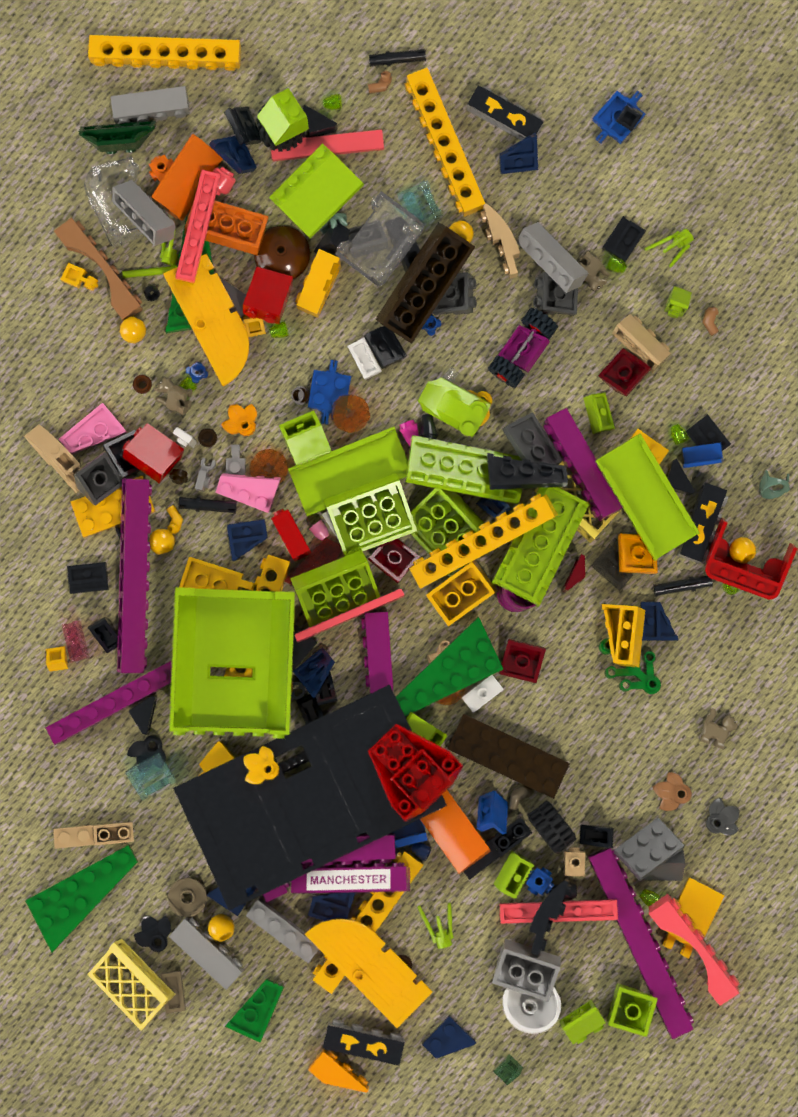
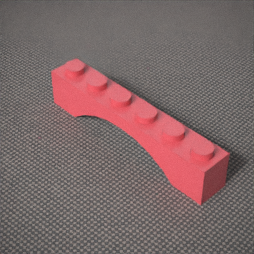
M667 894L649 906V915L661 930L669 931L682 937L699 953L708 974V991L719 1006L739 994V981L734 975H730L727 972L728 968L724 961L717 959L714 948L704 942V936L701 931L694 929L691 925L692 920L686 913L683 914L681 912V907L675 898L671 899Z

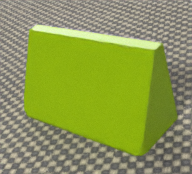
M606 392L584 397L592 434L615 429Z

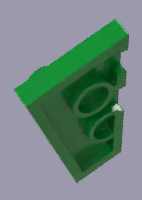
M266 979L225 1027L260 1043L284 986Z

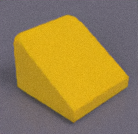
M243 316L248 337L266 334L262 319Z
M65 646L46 649V666L49 672L68 669Z

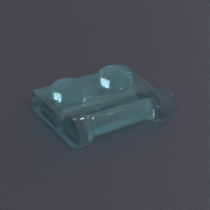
M428 180L397 194L412 229L443 216L429 189L430 184ZM423 191L432 211L431 214L427 215L418 192Z
M160 752L125 771L142 801L162 787L177 782ZM164 773L166 775L165 778L145 789L142 788V785Z

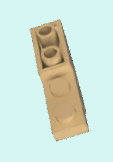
M484 204L483 211L480 214L482 222L487 224L488 229L485 230L487 240H491L492 245L500 243L497 248L499 256H503L505 261L502 264L504 274H508L509 279L516 278L518 272L514 259L519 258L520 251L514 235L503 218L491 206Z
M38 424L24 437L46 463L52 465L72 490L77 493L79 490L76 488L74 473L81 469L79 466L81 464L52 434Z
M133 822L53 829L54 849L134 842Z

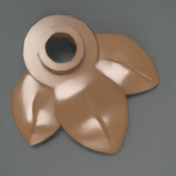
M668 772L667 782H659L653 786L654 792L663 799L660 803V809L664 811L675 810L680 804L687 803L692 797L691 789L683 783L682 777L676 773ZM680 790H683L685 792V796L683 798L679 797L678 792Z

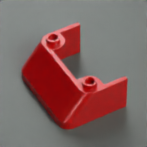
M721 517L714 539L709 547L705 564L707 576L768 600L775 599L781 591L798 548L794 544L789 543L783 560L770 558L765 562L763 569L747 563H737L727 556L729 544L722 536L728 522Z

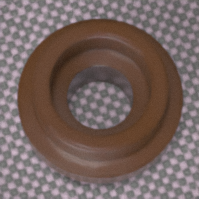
M139 375L133 380V388L139 394H146L152 388V381L146 375ZM142 381L146 382V386L144 388L139 387V384Z

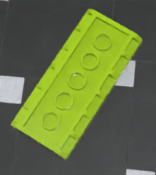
M391 427L299 466L288 468L306 516L309 517L327 509L324 499L396 473L399 480L406 478L408 460L395 427Z
M641 433L595 460V463L655 561L682 543L700 534Z
M412 435L405 482L509 503H519L522 488L490 490L487 453L502 458L503 456H509L511 459L522 461L519 456Z
M559 487L538 489L536 495L539 493L541 496L547 494L558 515L513 539L492 581V584L503 587L532 602L537 607L540 606L589 506L586 501ZM529 508V516L536 518L537 511L534 508Z

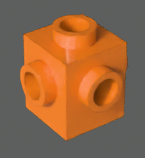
M165 154L156 156L149 164L151 169L149 174L154 182L158 180L160 183L173 164V160L171 158L168 160Z

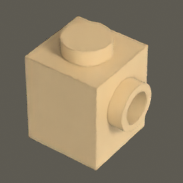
M569 847V851L564 850L563 874L565 876H585V852L580 851V847Z

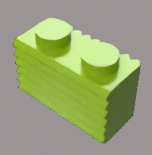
M512 850L494 885L500 892L514 899L517 898L519 891H521L520 888H523L522 885L525 884L524 881H527L526 878L534 864L525 856Z

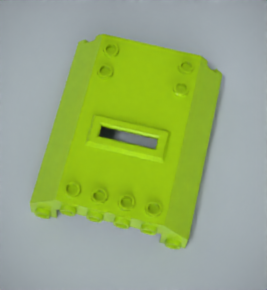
M175 587L169 731H173V735H185V732L194 731L193 734L205 735V731H213V735H225V732H233L234 736H245V732L253 733V736L260 737L264 736V733L273 734V738H285V735H289L295 592ZM210 668H252V677L210 676Z

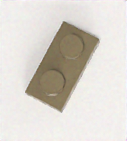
M181 970L161 973V980L176 994L165 1004L166 1014L185 1011L186 1005Z

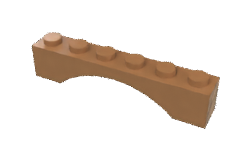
M71 217L55 229L54 233L69 251L87 256L103 270L110 286L111 306L123 321L129 317H134L143 310L140 306L143 302L137 294L132 295L129 292V289H131L125 279L122 281L117 275L120 273L113 264L111 266L108 265L106 262L108 257L102 250L97 251L94 247L97 243L90 235L87 237L83 233L86 229L79 220L75 222Z

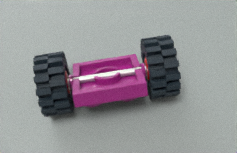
M533 307L528 310L521 320L525 327L521 325L517 327L498 356L495 357L488 367L492 375L512 388H516L525 374L522 370L529 373L558 328L553 319Z

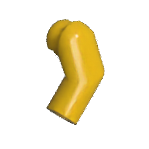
M172 505L166 509L171 517L167 530L172 534H176L181 530L183 518L176 507Z

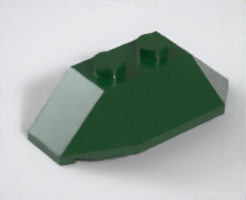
M156 120L82 126L79 129V135L100 152L116 154L117 151L125 150L126 153H132L139 149L156 127Z

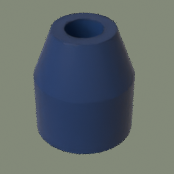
M414 843L411 852L416 858L426 861L432 847L424 843Z

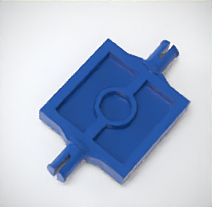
M619 91L613 94L592 119L602 130L595 138L597 142L599 140L601 144L607 136H610L619 144H622L632 131L616 122L627 103L640 110L636 103L643 96L642 93L639 94V91H636L631 98L623 96ZM643 112L641 118L639 119V121L637 122V124L635 125V127H636V126L642 121V119L645 117L646 114H645L644 112Z
M330 360L329 371H313L308 408L322 412L321 424H324L325 420V424L328 425L329 416L332 413H346L351 376L336 372L337 360H335L334 367V360Z

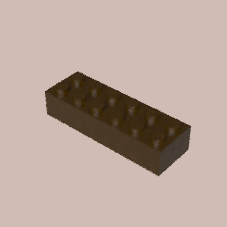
M438 222L375 320L412 344L475 246L447 226Z
M465 714L462 715L447 747L448 750L553 799L570 765L569 762Z

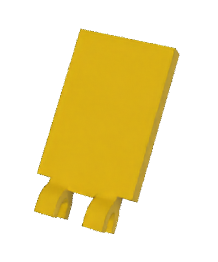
M192 557L188 558L179 585L180 588L242 590L244 588L254 591L255 588L254 583L243 580V573Z
M688 877L677 902L681 907V912L683 914L686 913L692 920L691 925L694 929H699L705 937L725 895ZM666 931L668 933L662 945L672 949L675 940L683 943L684 945L679 954L689 959L693 946L682 937Z

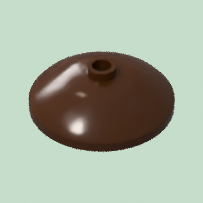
M275 226L265 231L258 256L254 255V260L257 267L289 275L295 279L305 271L309 264L310 247L305 236L297 229L289 226ZM284 248L285 251L283 253H279L278 249Z

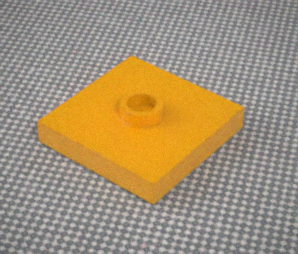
M620 533L618 535L619 572L657 574V560L655 561L639 534Z

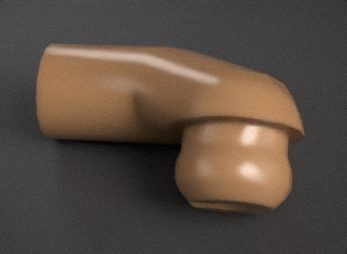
M389 71L381 73L378 83L368 84L369 94L387 90L392 82V76Z
M716 307L707 308L702 320L711 336L719 332L714 324L716 315L719 313Z

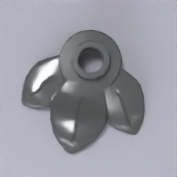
M721 798L715 799L709 806L710 816L706 820L707 829L714 834L734 835L739 831L734 823L739 817V808L735 806L725 807ZM715 820L719 823L718 827L714 825Z

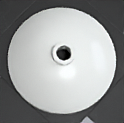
M553 987L549 1001L508 988L505 989L502 1000L503 1010L509 1022L518 1030L525 1033L538 1034L549 1030L558 1020L561 1012V1001L555 987ZM526 1006H530L532 1011H528Z

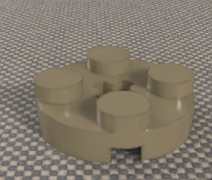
M192 877L176 881L171 886L168 895V903L171 910L178 916L184 917L198 915L204 909L208 899L205 886L202 882ZM185 892L193 895L191 897L192 902H185L183 900Z

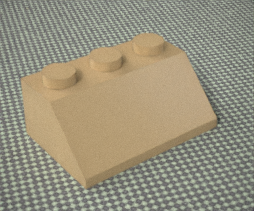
M629 314L616 325L612 334L637 358L652 368L650 371L653 373L671 354L669 352L670 349L664 342L660 343L655 338L656 335L650 329L646 330L641 325L642 321L637 316Z

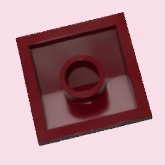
M623 348L598 377L615 392L627 397L652 368Z
M395 539L380 545L368 560L398 584L408 573L409 568L414 565L413 561L419 559L420 556L399 539Z
M581 554L577 557L561 590L562 592H567L585 578V555Z
M508 639L501 664L503 670L499 674L537 683L546 648Z

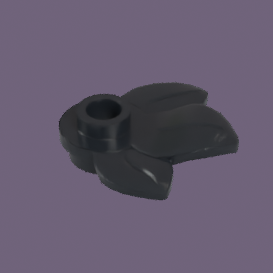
M155 735L146 737L144 741L134 742L127 752L128 756L137 757V767L141 772L147 770L153 764L162 768L166 761V755L162 750V741ZM151 741L156 743L154 748L149 747Z
M145 915L141 923L142 931L134 934V939L141 947H149L154 952H161L168 944L167 936L171 932L170 920L167 916H164L157 921L153 917ZM155 939H161V945H156Z

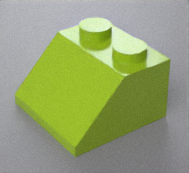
M289 88L273 95L257 115L258 120L275 146L309 129L307 115Z
M617 983L606 1022L609 1026L647 1037L658 998L638 989Z
M589 1000L559 1020L562 1029L572 1044L584 1042L588 1038L587 1035L592 1032H599L606 1023L592 1000Z

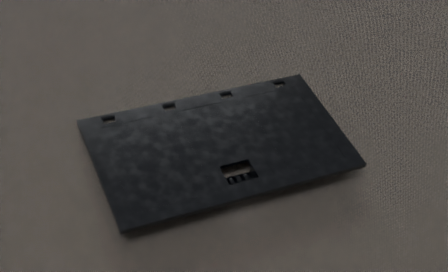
M390 684L289 732V735H285V738H276L262 745L273 751L274 761L279 765V774L272 780L265 779L261 784H251L245 780L250 770L244 764V756L251 753L259 754V750L262 747L260 746L173 788L229 911L447 806L441 795L423 813L404 821L389 802L368 750L396 724L412 732ZM301 745L303 746L305 751L278 763L276 757ZM310 761L312 767L285 779L284 773ZM271 766L267 767V773L271 772ZM367 831L370 838L358 843L356 836ZM311 858L314 865L303 869L301 863ZM256 885L259 891L247 896L246 889Z

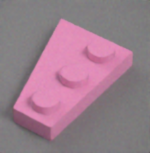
M102 403L60 437L59 441L71 454H75L128 432Z
M223 473L220 476L215 493L269 513L281 478H264V476L246 477L245 475Z

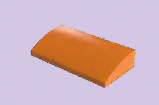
M192 134L151 197L171 216L183 221L195 199L201 171L213 172L223 158L204 141Z
M215 201L205 241L258 256L269 216ZM192 204V207H191V210H190L188 219H187L186 224H185V235H186V232H187V228H188V224H189V220H190V216H191L193 204Z
M446 790L442 796L447 806L420 820L458 874H460L491 851L451 794Z

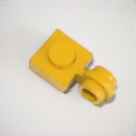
M71 263L67 264L60 279L62 282L78 289L82 282L84 283L83 286L91 291L98 287V280L91 276L84 278L87 271Z

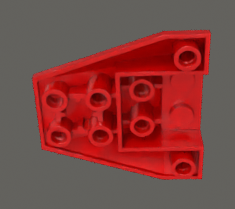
M398 724L391 728L368 750L391 806L404 821L428 809L453 785L463 768V765L450 751Z

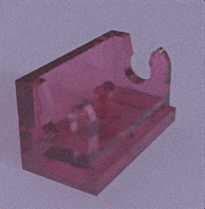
M76 620L69 624H62L70 662L89 659L90 656L81 621Z

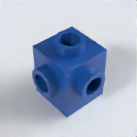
M544 867L532 869L526 878L528 880L526 884L529 886L527 890L536 896L538 893L540 895H543L544 892L548 894L554 886L551 883L554 880L551 877L552 873ZM538 877L542 878V885L536 884L535 881Z

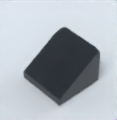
M627 103L616 122L632 131L643 112Z

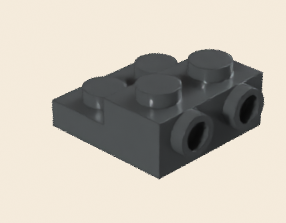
M468 272L458 273L432 313L434 315L473 313V308L477 306L476 297L473 296V289H476V279Z
M546 272L539 274L534 281L537 296L534 297L533 306L544 314L577 315L578 288L566 293Z

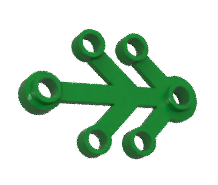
M609 638L602 640L599 644V650L604 655L611 654V649L606 647V643H609ZM651 651L646 652L642 657L646 664V674L641 671L640 664L639 667L624 666L626 668L620 669L610 666L604 672L608 679L636 676L640 680L638 682H631L628 679L622 680L619 683V688L623 692L643 689L647 694L652 695L656 694L661 688L660 680L654 676L653 662L656 656ZM646 655H650L652 660H647ZM609 669H610V670H613V672H614V675H613V676L609 675V673H608V670H609ZM650 681L654 683V688L650 687ZM623 682L628 684V689L623 687Z

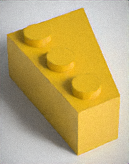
M321 249L318 250L312 262L309 275L305 277L303 282V290L296 297L297 309L314 317H319L341 269L339 257Z
M601 604L605 614V625L608 629V640L613 663L620 666L639 667L645 610L638 606Z

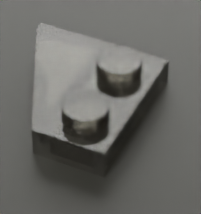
M616 538L609 543L590 565L619 591L633 576L632 573L619 572V547Z

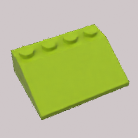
M322 143L269 198L311 239L364 186V183Z
M396 473L324 499L344 556L360 550L365 551L417 531Z
M435 488L411 511L417 529L411 535L428 554L437 548H440L441 551L447 548L445 544L454 539L457 542L464 539L463 534L471 530L475 533L480 530L479 526L484 524L456 492ZM479 535L478 542L485 545L486 538ZM462 544V552L468 554L469 547ZM449 553L445 554V560L451 563L453 557ZM464 565V566L458 568L457 570H455V571H453V572H451V573H449V574H447V575H448L449 577L453 576L455 573H457L459 570H461L462 568H464L466 565Z
M362 550L290 578L309 627L380 598L369 563Z

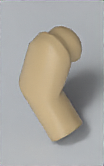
M443 640L439 644L436 653L427 655L429 664L450 644L448 640Z

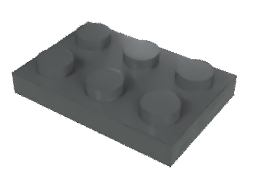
M533 412L502 429L522 461L527 459L531 460L532 463L538 464L541 462L559 464L563 461Z
M656 818L614 850V854L639 881H642L683 850L685 845L659 818Z

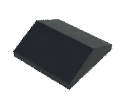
M136 430L103 445L104 450L121 478L141 471L122 458L124 452L122 448L128 440L131 441L135 437Z

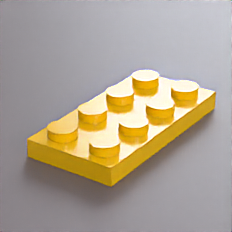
M139 476L134 479H144V477ZM122 486L96 506L86 497L71 501L83 538L113 528L115 525H121ZM149 496V503H151V513L156 512V510L154 508L152 499Z

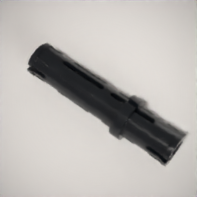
M425 49L369 54L370 67L387 65L388 67L391 64L426 61Z
M179 497V509L234 514L237 511V501L201 499V497Z
M690 576L689 579L653 584L655 596L688 590L693 592L696 589L713 587V581L708 576L696 578ZM701 582L699 584L685 586V584ZM679 585H681L680 587L665 589V588H667V587H673V586H679Z

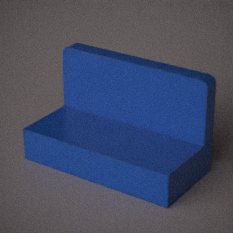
M721 442L682 448L683 468L717 464L724 461Z
M495 790L479 796L477 829L483 832L494 827L503 835L506 834L508 802Z
M420 819L392 832L395 833V848L428 840L424 824Z

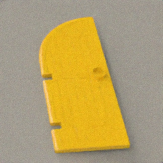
M204 254L200 259L195 283L176 279L178 267L163 273L216 376L222 387L233 381L244 368L249 354V337L238 311L230 312L229 309L233 308L234 304L218 274L210 275L209 271L214 269V266L208 255Z
M332 919L317 924L305 933L320 951L396 1028L433 992L422 980L415 984L413 980L417 975L391 948L384 953L381 949L386 943L372 929L360 922L349 919Z

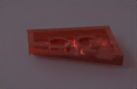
M325 538L284 582L293 586L290 578L337 560L342 550L341 545Z

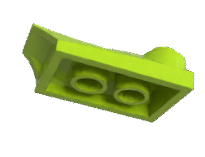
M441 376L437 380L428 381L418 399L423 411L456 428L463 435L471 437L478 431L491 406L490 402Z

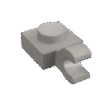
M231 444L232 458H226V474L245 475L246 459L240 458V445Z
M202 458L201 469L199 470L195 485L197 491L204 492L205 488H209L211 477L208 476L209 472L216 467L215 460H212L210 466H206V458Z

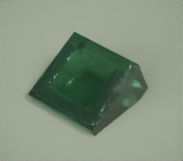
M509 1054L493 1072L506 1085H509L521 1074L523 1067Z

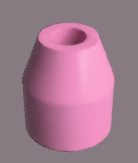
M322 520L309 528L312 534L321 541L329 536L328 529Z

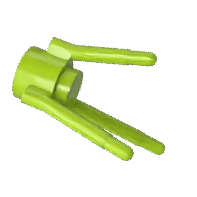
M683 229L681 232L677 231L673 235L645 247L644 250L648 251L673 239L674 242L663 250V253H666L675 246L678 248L682 247L669 264V267H673L683 253L691 247L690 243L694 238L689 230Z
M174 239L169 241L168 248H166V242L162 243L160 258L163 264L176 266V262L179 261L177 250L172 249Z
M448 903V932L447 929H443L440 917L436 916L439 931L434 933L421 906H418L417 909L432 937L433 943L437 944V948L443 949L452 946L451 939L454 936L452 932L451 903Z

